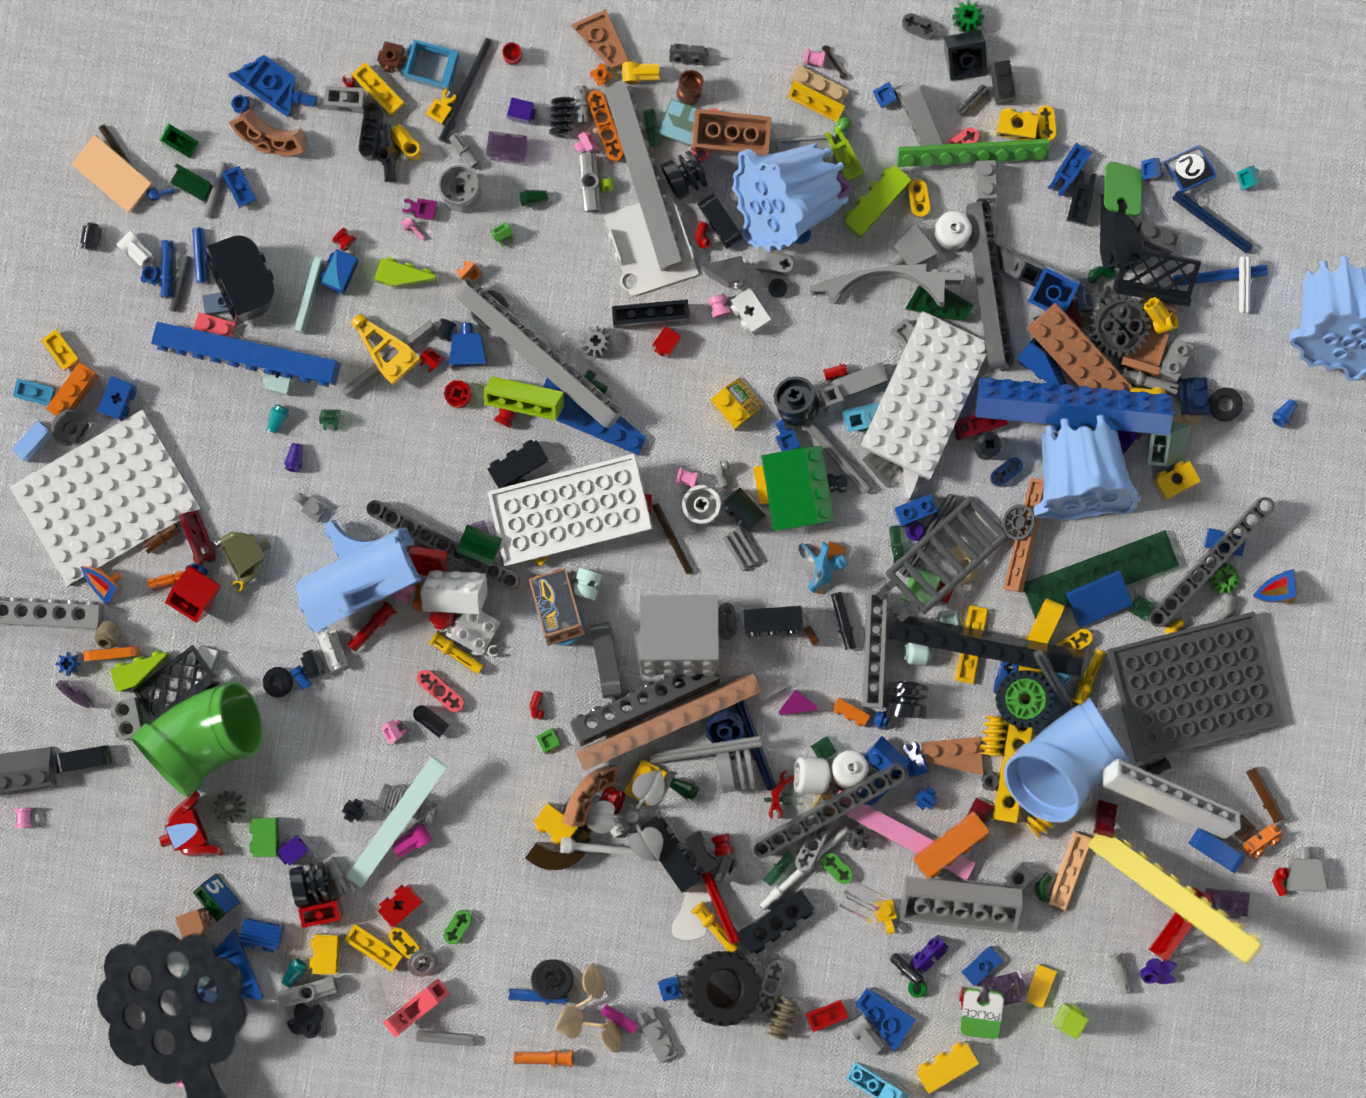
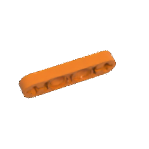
M593 91L588 95V102L606 156L611 162H619L624 155L605 97L600 91ZM594 96L601 98L599 100L601 109L597 110L596 103L591 102ZM600 113H605L608 116V120L601 123L597 120V116ZM606 131H612L614 138L606 140L603 134ZM617 141L618 144H614L616 151L620 152L618 157L615 158L614 155L610 156L612 153L611 146L606 147V145H611Z

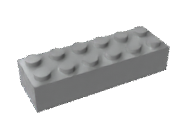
M905 876L900 904V921L1016 933L1022 910V889Z

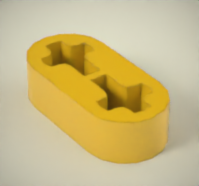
M1044 105L1039 108L1036 114L1039 116L1037 124L1039 139H1048L1051 142L1056 135L1055 113L1051 106ZM1044 110L1050 113L1047 117V122H1045L1044 116L1040 115ZM1045 126H1048V131L1052 132L1049 138L1042 134L1045 131Z
M395 927L389 932V940L404 957L410 959V954L407 953L408 948L404 945L405 943L410 947L414 945L416 947L414 951L416 949L420 950L419 944L404 928ZM394 931L397 933L401 931L403 933L401 938L404 942L393 938L395 936Z

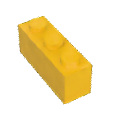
M959 1041L951 1046L952 1049L946 1053L942 1051L934 1056L935 1059L929 1063L925 1061L917 1066L916 1073L928 1094L979 1064L966 1042L962 1043Z

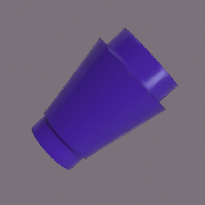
M298 443L291 444L284 461L285 470L300 472V468H302L303 445Z

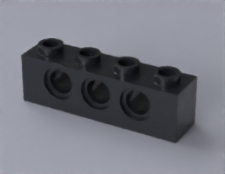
M799 889L737 934L751 954L753 952L758 954L766 948L765 944L771 940L773 943L781 937V932L786 929L787 931L792 930L797 926L796 922L801 918L806 920L813 915L812 910H814V907L803 891ZM791 906L798 908V914L794 917L787 914V910ZM776 917L781 918L783 921L779 928H775L771 924L772 920ZM758 929L766 930L767 935L764 939L756 937Z

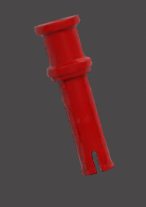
M384 601L383 606L376 613L373 612L369 622L347 645L354 652H357L380 626L386 625V621L393 614H396L397 611L387 601Z

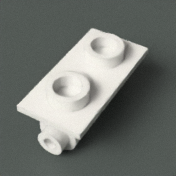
M336 629L318 635L330 672L348 666Z

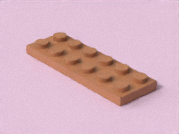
M1054 303L1026 327L1030 334L1079 387L1108 388L1118 391L1132 388L1130 382L1057 303Z

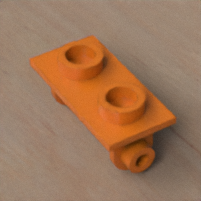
M1275 824L1268 825L1259 832V835L1262 837L1261 840L1254 835L1244 842L1245 845L1242 847L1246 852L1250 851V859L1254 857L1259 858L1266 852L1265 849L1269 846L1274 847L1281 841L1282 831L1276 832L1278 828Z

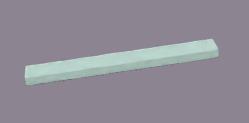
M433 755L430 757L346 877L359 887H363L447 769V765Z

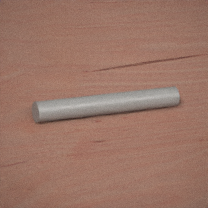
M220 161L203 215L205 217L211 218L223 180L222 173L225 172L227 167L225 162Z

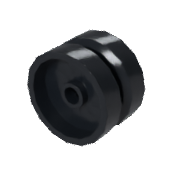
M798 376L789 377L781 381L775 389L773 395L774 403L780 417L787 424L793 426L806 425L817 416L820 408L816 391L809 380Z

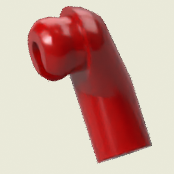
M1286 867L1278 868L1272 878V883L1279 897L1288 893L1284 886V881L1289 876V870Z

